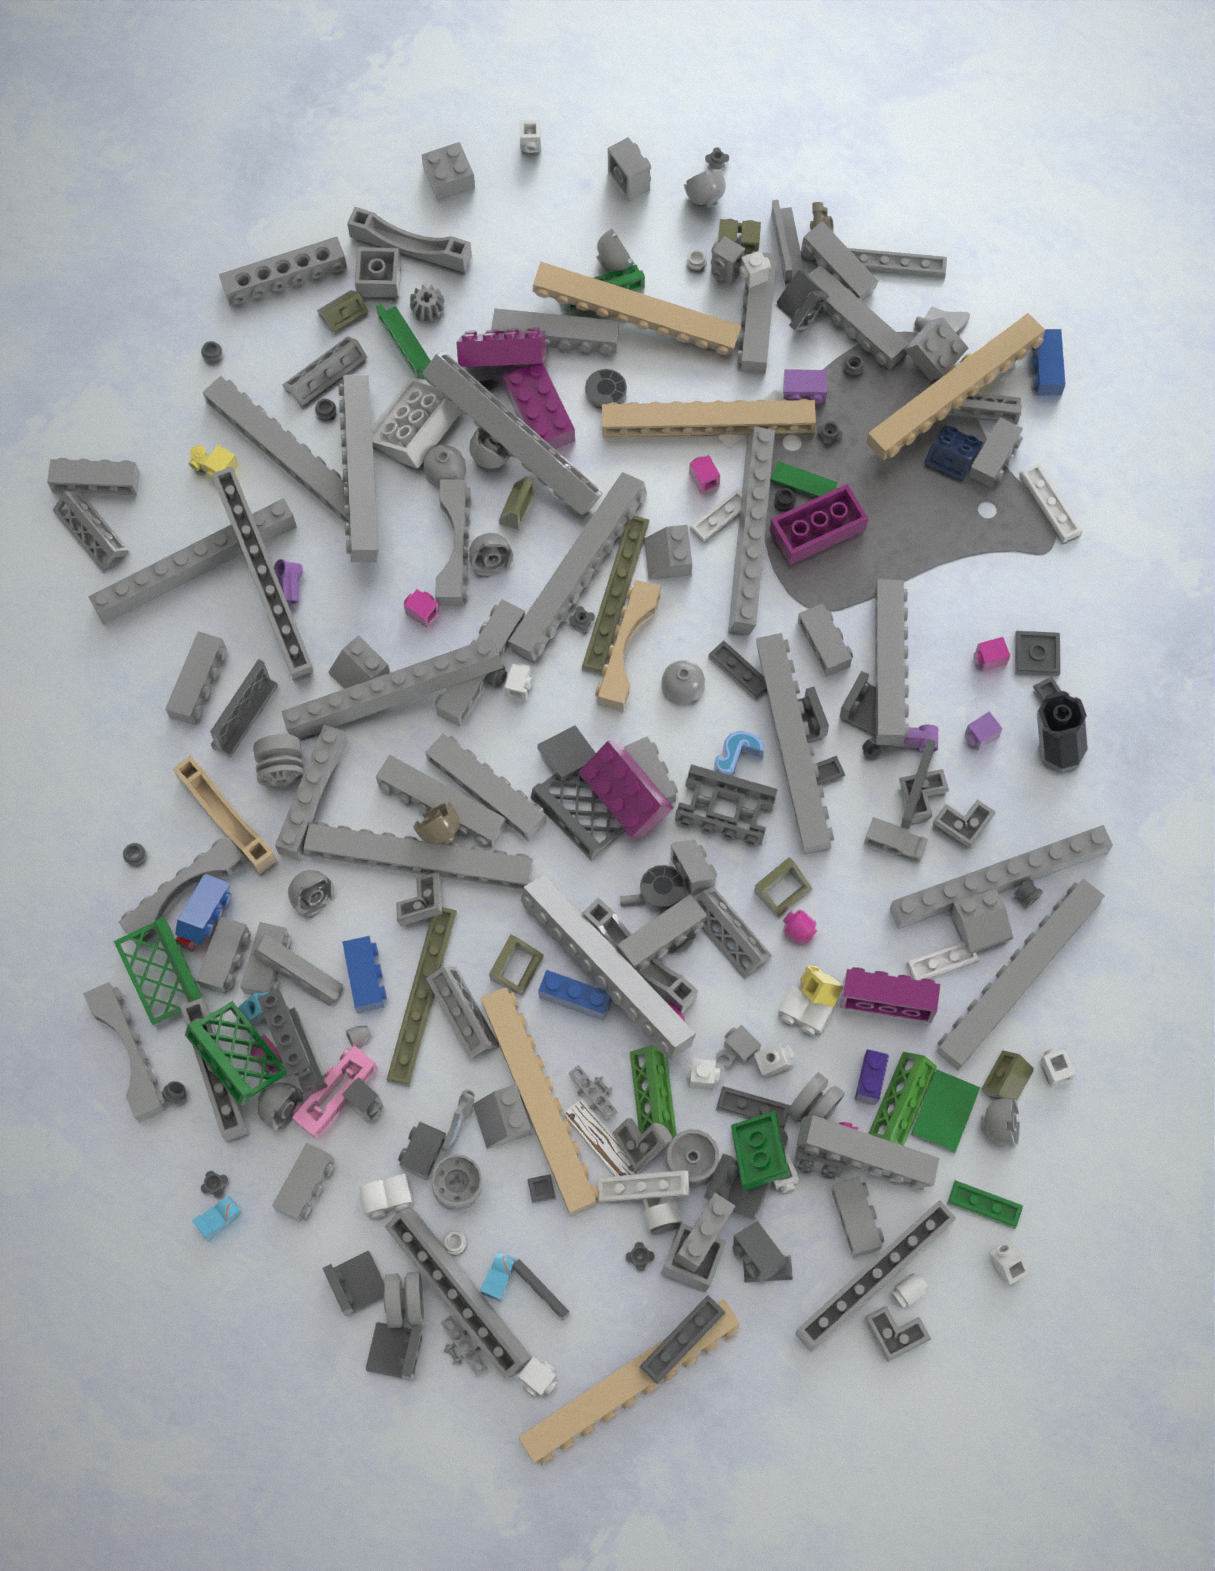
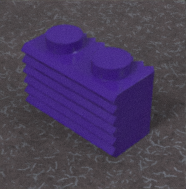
M869 1049L866 1050L854 1100L872 1105L878 1104L889 1059L888 1054Z

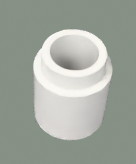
M912 1273L894 1286L895 1289L891 1291V1294L901 1308L906 1305L909 1307L927 1294L925 1288L928 1287V1284L920 1274L916 1276Z

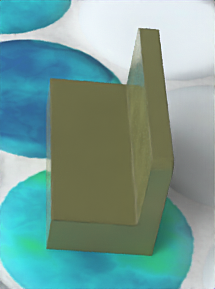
M350 290L321 307L317 312L324 317L330 330L334 332L368 312V309L360 294Z
M1002 1050L981 1090L986 1095L1000 1099L1014 1098L1017 1101L1034 1068L1020 1054Z

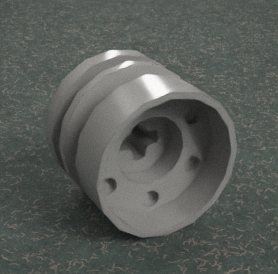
M277 734L263 737L254 743V758L258 763L256 766V772L258 773L257 782L265 787H284L301 781L304 770L303 762L299 759L302 755V750L298 737Z
M455 1154L447 1156L438 1162L433 1170L431 1181L434 1197L439 1204L451 1210L466 1209L475 1203L480 1195L482 1185L481 1171L475 1161L465 1155ZM454 1179H459V1183L464 1184L460 1185L458 1190L455 1189L454 1185H450L454 1183Z

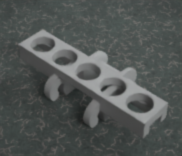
M579 1065L569 1072V1076L580 1087L577 1094L581 1095L584 1091L593 1102L590 1106L591 1110L596 1106L607 1121L614 1114L618 1113L605 1097L607 1094H611L610 1091L613 1088H608L603 1083V1076L595 1077L593 1082ZM575 1071H579L582 1075L580 1079L573 1075ZM586 1079L588 1083L583 1086L581 1082ZM597 1084L604 1090L603 1093L598 1089ZM591 1088H595L598 1091L596 1096L592 1097L589 1095L588 1092ZM606 1106L612 1110L611 1114L604 1112Z
M452 1315L442 1321L441 1325L453 1341L451 1345H445L446 1349H444V1352H449L454 1359L452 1364L459 1365L461 1364L460 1361L465 1359L476 1376L488 1369L477 1353L481 1348L478 1346L474 1349L465 1336L468 1332L461 1330ZM447 1321H452L454 1324L452 1330H449L445 1325ZM459 1331L460 1334L454 1338L453 1332ZM461 1341L468 1342L469 1346L466 1350L460 1349L459 1344ZM456 1346L462 1354L460 1357L457 1356L453 1347ZM475 1355V1358L473 1360H469V1358ZM479 1361L482 1368L476 1370L473 1366L474 1362Z

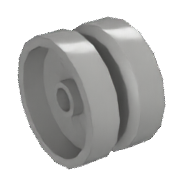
M818 1072L793 1101L787 1114L796 1121L802 1119L807 1112H810L808 1116L814 1115L828 1120L837 1109L845 1093L837 1086H833L823 1095L822 1093L828 1086V1079Z
M688 1129L677 1134L671 1140L667 1149L668 1171H688L689 1187L705 1185L712 1179L719 1163V1149L716 1141L709 1134L701 1130ZM690 1155H694V1158H695L696 1160H695V1161H691V1160L689 1159V1156H690Z
M420 1271L407 1272L404 1288L398 1273L385 1274L384 1309L389 1329L401 1328L403 1326L404 1312H406L407 1322L411 1327L424 1325L423 1288Z

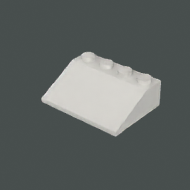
M411 377L373 425L372 445L400 463L418 469L424 462L426 454L437 445L461 412L458 409V405L453 401L447 400L442 395V391L437 387L431 386L426 380Z

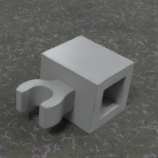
M742 1025L737 1029L733 1027L724 1036L726 1038L724 1042L726 1049L720 1050L716 1054L715 1059L719 1060L722 1056H726L729 1061L725 1063V1069L731 1067L735 1059L744 1066L754 1056V1053L760 1051L761 1044Z

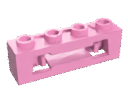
M356 1046L346 1049L340 1056L339 1060L341 1061L335 1068L332 1066L325 1073L324 1078L328 1087L310 1095L304 1104L301 1102L293 1111L294 1116L292 1119L315 1140L346 1106L342 1093L357 1077L366 1082L377 1069L376 1063ZM347 1072V1075L352 1079H349L326 1105V1111L323 1113V1110L317 1105L320 1106L344 1079L343 1074Z

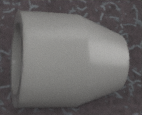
M355 1026L346 1030V1035L353 1047L365 1043L371 1037V1032L368 1026Z

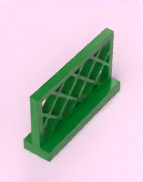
M164 916L155 920L156 922L113 941L152 1025L182 1012L181 1007L171 1004L176 991L185 994L188 1003L203 998ZM152 929H155L158 935L155 945L142 941L145 933ZM141 935L139 940L134 939L135 937ZM128 940L138 943L133 955L124 953L121 944ZM159 942H161L163 948L158 947ZM141 944L153 948L149 961L136 957ZM156 950L166 953L167 960L164 966L152 962ZM127 957L132 958L130 964L128 962ZM135 959L147 963L143 976L135 974L132 970ZM169 961L173 969L168 968ZM150 965L163 969L159 981L146 978ZM166 970L175 973L177 976L174 987L162 983ZM136 977L141 979L140 984L138 983ZM145 980L157 984L153 997L143 994L141 990ZM179 983L183 990L177 988ZM160 986L172 989L168 1002L156 999ZM146 998L151 1000L149 1005L146 1001ZM154 1001L167 1005L164 1014L154 1018L151 1011ZM170 1007L175 1008V1009H173V1010H171V1011L168 1012V1010H169Z
M233 1001L198 1022L194 1020L187 1025L186 1038L240 1107L246 1104L249 1098L287 1075L284 1065ZM231 1010L236 1016V1022L222 1020L223 1014ZM208 1023L218 1025L217 1034L206 1032L203 1026ZM221 1026L234 1028L233 1037L219 1035ZM237 1029L247 1030L250 1034V1039L236 1038ZM218 1040L231 1042V1051L220 1050L217 1046ZM235 1043L247 1045V1055L233 1053ZM251 1046L261 1048L264 1052V1057L250 1056ZM232 1058L246 1060L245 1069L234 1068L231 1064ZM249 1061L262 1063L261 1073L248 1071ZM265 1064L275 1066L279 1072L275 1075L264 1074ZM246 1076L260 1078L259 1085L251 1089L246 1083Z

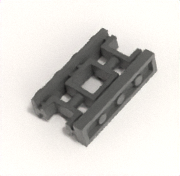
M691 764L685 787L695 789L690 805L679 802L675 813V820L686 827L693 825L700 827L702 831L707 833L717 832L728 839L738 838L744 840L748 845H762L766 827L757 825V819L761 808L772 811L778 789ZM702 784L714 787L711 798L699 795ZM717 796L738 801L734 818L713 812ZM745 797L758 800L755 810L743 807ZM696 803L708 806L706 817L693 814ZM740 816L752 819L749 830L737 826Z
M279 989L259 997V1004L287 1074L289 1076L295 1075L298 1078L306 1097L328 1087L295 1007L289 1009Z

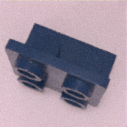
M945 425L933 440L924 464L963 481L973 458L982 447L983 442L979 441L975 436L960 432L953 426Z

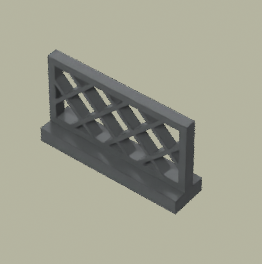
M257 660L210 731L213 738L211 747L230 758L278 687V684L270 679L263 661Z
M579 772L575 774L577 781H560L558 776L554 774L542 784L538 783L532 788L530 798L544 809L545 814L590 860L594 859L600 850L625 831L622 826L619 828L609 827L610 818L615 817L608 808L607 813L594 812V802H603L598 796L595 797L596 793ZM550 785H561L560 794H551L546 788ZM563 786L576 787V796L563 795ZM579 787L589 788L592 791V797L579 796ZM563 800L576 801L575 810L566 809L563 806ZM579 801L591 802V811L578 810ZM578 815L591 816L590 825H581L578 822ZM594 817L607 818L606 827L593 826ZM593 831L606 832V838L599 843L593 837Z

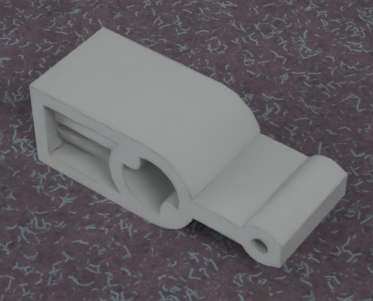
M873 817L864 844L891 854H902L921 861L928 839L911 834L905 828Z

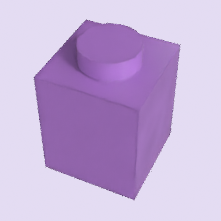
M989 711L967 725L965 738L971 746L974 745L977 750H980L1000 737L1003 728Z

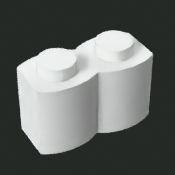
M791 986L778 1010V1015L781 1016L780 1019L789 1025H793V1023L798 1024L802 1027L801 1030L814 1036V1034H821L832 1013L833 1007L813 1003L801 990Z
M406 1174L359 1186L365 1214L367 1217L371 1216L372 1219L382 1218L386 1216L385 1212L391 1210L399 1213L401 1210L409 1209V1206L414 1205Z

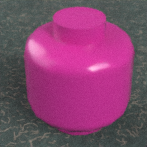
M798 910L795 913L790 911L783 919L785 923L783 932L797 944L803 942L807 944L817 932L815 928L816 921L803 910Z

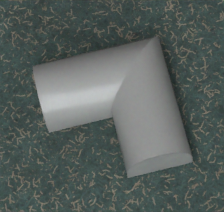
M943 769L927 772L912 823L925 822L932 817L928 796L949 791ZM916 775L899 778L906 805Z
M978 799L965 816L945 804L932 824L968 848H971L996 814V811Z
M438 872L416 878L417 897L396 903L397 922L399 925L404 926L442 914L441 877Z
M627 1118L612 1132L635 1171L642 1170L672 1140L671 1133L664 1125L653 1123L642 1134L632 1118Z
M887 1306L864 1317L888 1362L931 1340L920 1317L899 1328Z

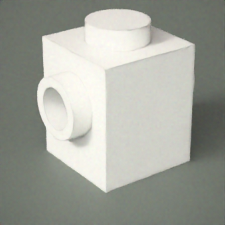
M520 120L521 152H541L540 120Z
M761 250L742 257L739 271L749 288L768 281L771 264L768 257H764Z
M778 1042L754 1053L763 1076L771 1077L795 1066L793 1062L794 1053L784 1043Z
M692 1059V1065H687L686 1079L690 1080V1088L713 1090L714 1082H719L720 1068H715L716 1061Z
M1010 1240L989 1252L995 1269L1009 1284L1030 1273L1024 1255Z
M535 1357L529 1361L518 1375V1378L525 1384L523 1389L533 1397L536 1394L541 1398L545 1393L549 1395L557 1385L555 1382L557 1376L554 1374L556 1369L544 1360L541 1363Z

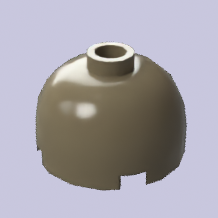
M448 802V806L442 803L423 815L425 820L421 823L417 820L413 826L418 836L424 842L435 845L443 842L446 845L455 839L454 834L459 829L460 819L452 803Z

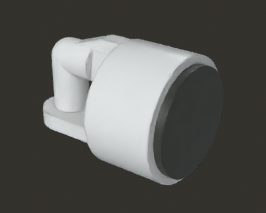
M674 1197L660 1198L661 1204H658L657 1198L643 1199L645 1206L643 1214L649 1233L661 1234L677 1229L683 1223L678 1203Z

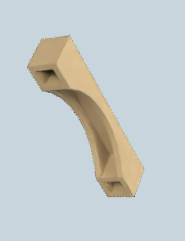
M636 580L634 587H629L627 593L629 602L627 606H623L620 616L623 621L621 625L616 627L614 637L617 639L615 645L611 644L608 657L611 658L609 664H604L601 675L604 679L602 684L598 683L595 696L598 697V705L624 712L630 693V683L623 664L625 649L636 629L644 621L655 615L661 596V586Z
M191 755L173 768L177 779L241 851L259 875L277 862L276 856L270 847L236 812Z

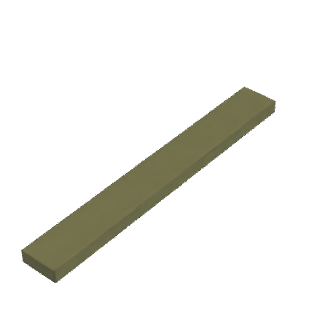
M634 516L633 519H628L582 664V670L602 675L604 664H607L609 648L614 641L615 630L620 621L622 608L625 605L650 519Z
M442 907L441 915L431 917L386 1079L387 1082L410 1087L435 996L426 978L443 966L457 910Z

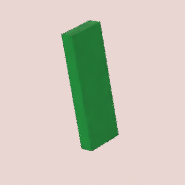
M777 461L770 478L771 483L813 498H818L835 490L838 485L836 481Z
M956 1180L953 1183L947 1201L948 1205L1013 1229L1017 1227L1024 1206Z

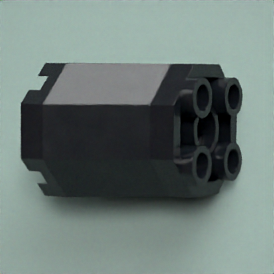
M1066 691L1046 695L1037 712L1038 749L1043 763L1048 765L1050 769L1060 772L1078 768L1088 750L1085 721L1087 714L1082 700L1069 696L1070 693Z

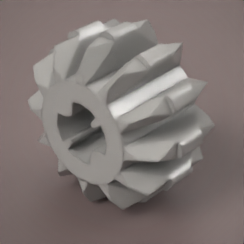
M432 284L429 288L422 285L421 290L415 288L414 294H411L409 305L415 317L420 316L422 321L428 317L432 321L433 316L439 317L440 312L444 311L445 299L441 295L439 288L434 290Z

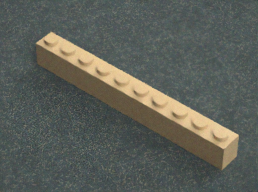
M540 262L533 283L532 292L539 297H550L561 304L569 303L583 311H594L602 317L610 316L616 318L620 323L629 322L643 330L651 329L661 336L670 335L676 337L680 342L686 343L689 341L702 349L711 348L721 355H732L741 328L739 324L544 262Z
M1027 313L868 433L867 445L883 461L889 456L894 457L902 446L911 444L921 432H927L935 421L943 420L951 409H957L967 397L976 395L980 387L993 382L996 375L1000 372H1006L1017 359L1019 361L1022 360L1029 350L1038 348L1044 341L1045 329Z
M786 399L777 401L737 400L735 402L717 400L714 402L694 401L692 403L674 401L671 403L651 402L643 404L637 402L617 404L612 402L602 404L603 437L750 434L754 426L775 430V434L815 433L816 426L815 400L808 399L788 401Z
M507 987L480 997L569 1215L573 1216L597 1206L595 1200L599 1197L594 1184L589 1185L586 1178L590 1175L585 1162L580 1164L577 1157L578 1154H581L576 1141L571 1142L568 1135L571 1132L567 1119L562 1120L559 1114L562 1111L561 1104L558 1098L553 1099L550 1092L553 1089L549 1076L544 1077L541 1069L545 1068L540 1055L535 1056L532 1048L536 1047L532 1035H526L523 1028L527 1024L523 1014H518L515 1006L518 1005L514 993H509Z
M724 1299L717 1304L726 1313L664 1377L665 1381L678 1374L676 1369L683 1364L687 1368L698 1360L696 1356L701 1352L705 1351L707 1354L718 1347L716 1342L723 1337L728 1340L738 1333L737 1328L740 1326V1322ZM665 1339L519 1436V1440L534 1464L536 1465L539 1462L541 1465L546 1464L554 1458L552 1453L559 1448L562 1451L568 1449L575 1443L573 1441L574 1438L580 1434L583 1437L587 1436L595 1430L594 1425L601 1420L603 1423L611 1420L616 1416L614 1411L621 1406L626 1409L637 1401L635 1397L642 1392L647 1395L657 1388L655 1382L640 1368V1365Z

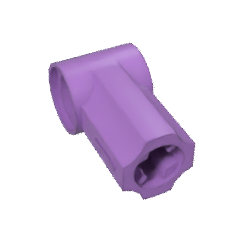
M279 559L274 565V571L279 579L288 604L299 603L298 581L303 574L302 565L298 562Z
M930 724L921 725L918 728L909 727V737L904 739L903 746L894 747L918 748L919 751L923 752L927 739H931L936 742L935 752L938 750L939 728Z

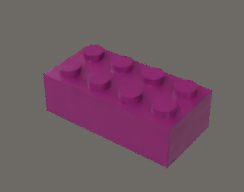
M538 327L528 328L525 332H519L517 328L507 329L504 333H498V330L495 329L486 330L484 334H477V331H465V334L461 335L456 341L458 364L461 367L543 363L547 357L546 331H540Z
M543 363L530 364L503 375V385L516 415L554 449L575 442V428Z
M846 484L772 518L769 531L789 565H792L865 531L868 517L849 485Z
M607 741L579 771L583 779L633 838L644 839L674 808L621 743Z
M853 967L846 971L839 1008L932 1023L938 1009L941 984L927 978L920 981L914 980L908 975H898V977L889 976L884 971L870 973L865 972L863 968Z

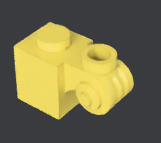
M217 445L210 455H207L203 446H194L190 451L191 460L188 463L195 471L200 469L205 471L206 476L212 481V473L231 466L235 470L239 465L236 455L220 445Z
M807 965L800 979V982L804 985L801 992L813 1003L834 1007L844 987L832 975L821 972L817 966Z

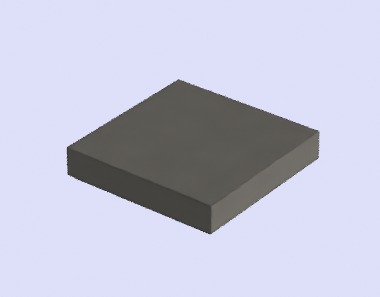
M1016 631L1015 674L1059 676L1060 633Z
M576 725L537 745V749L560 781L578 773L596 754Z

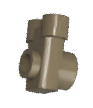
M822 202L812 203L813 221H810V230L823 221L833 232L834 223L832 217L828 216V208L824 207Z

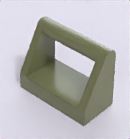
M525 477L514 483L500 515L499 524L516 530L520 529L534 497V482L532 478Z
M790 857L760 880L754 888L755 894L776 917L782 915L812 890V886ZM791 873L802 886L780 905L776 906L767 892Z
M510 934L489 973L490 980L503 987H507V989L519 995H523L544 954ZM517 949H520L533 957L519 984L516 985L503 977L515 952Z

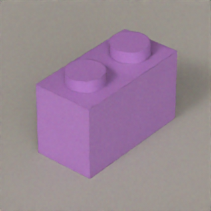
M784 369L783 399L788 401L808 399L815 400V404L826 403L827 370Z

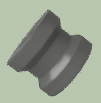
M1029 879L1019 887L1014 895L1017 898H1021L1024 901V905L1028 908L1043 894V891L1036 888L1034 882Z

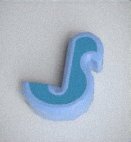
M737 731L731 733L724 741V757L718 755L715 759L714 771L733 776L741 751L758 758H763L764 744L761 739L750 732Z

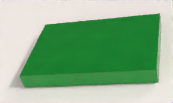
M936 1069L910 1135L955 1153L981 1087Z
M775 1111L731 1125L740 1180L744 1190L789 1177L778 1114Z

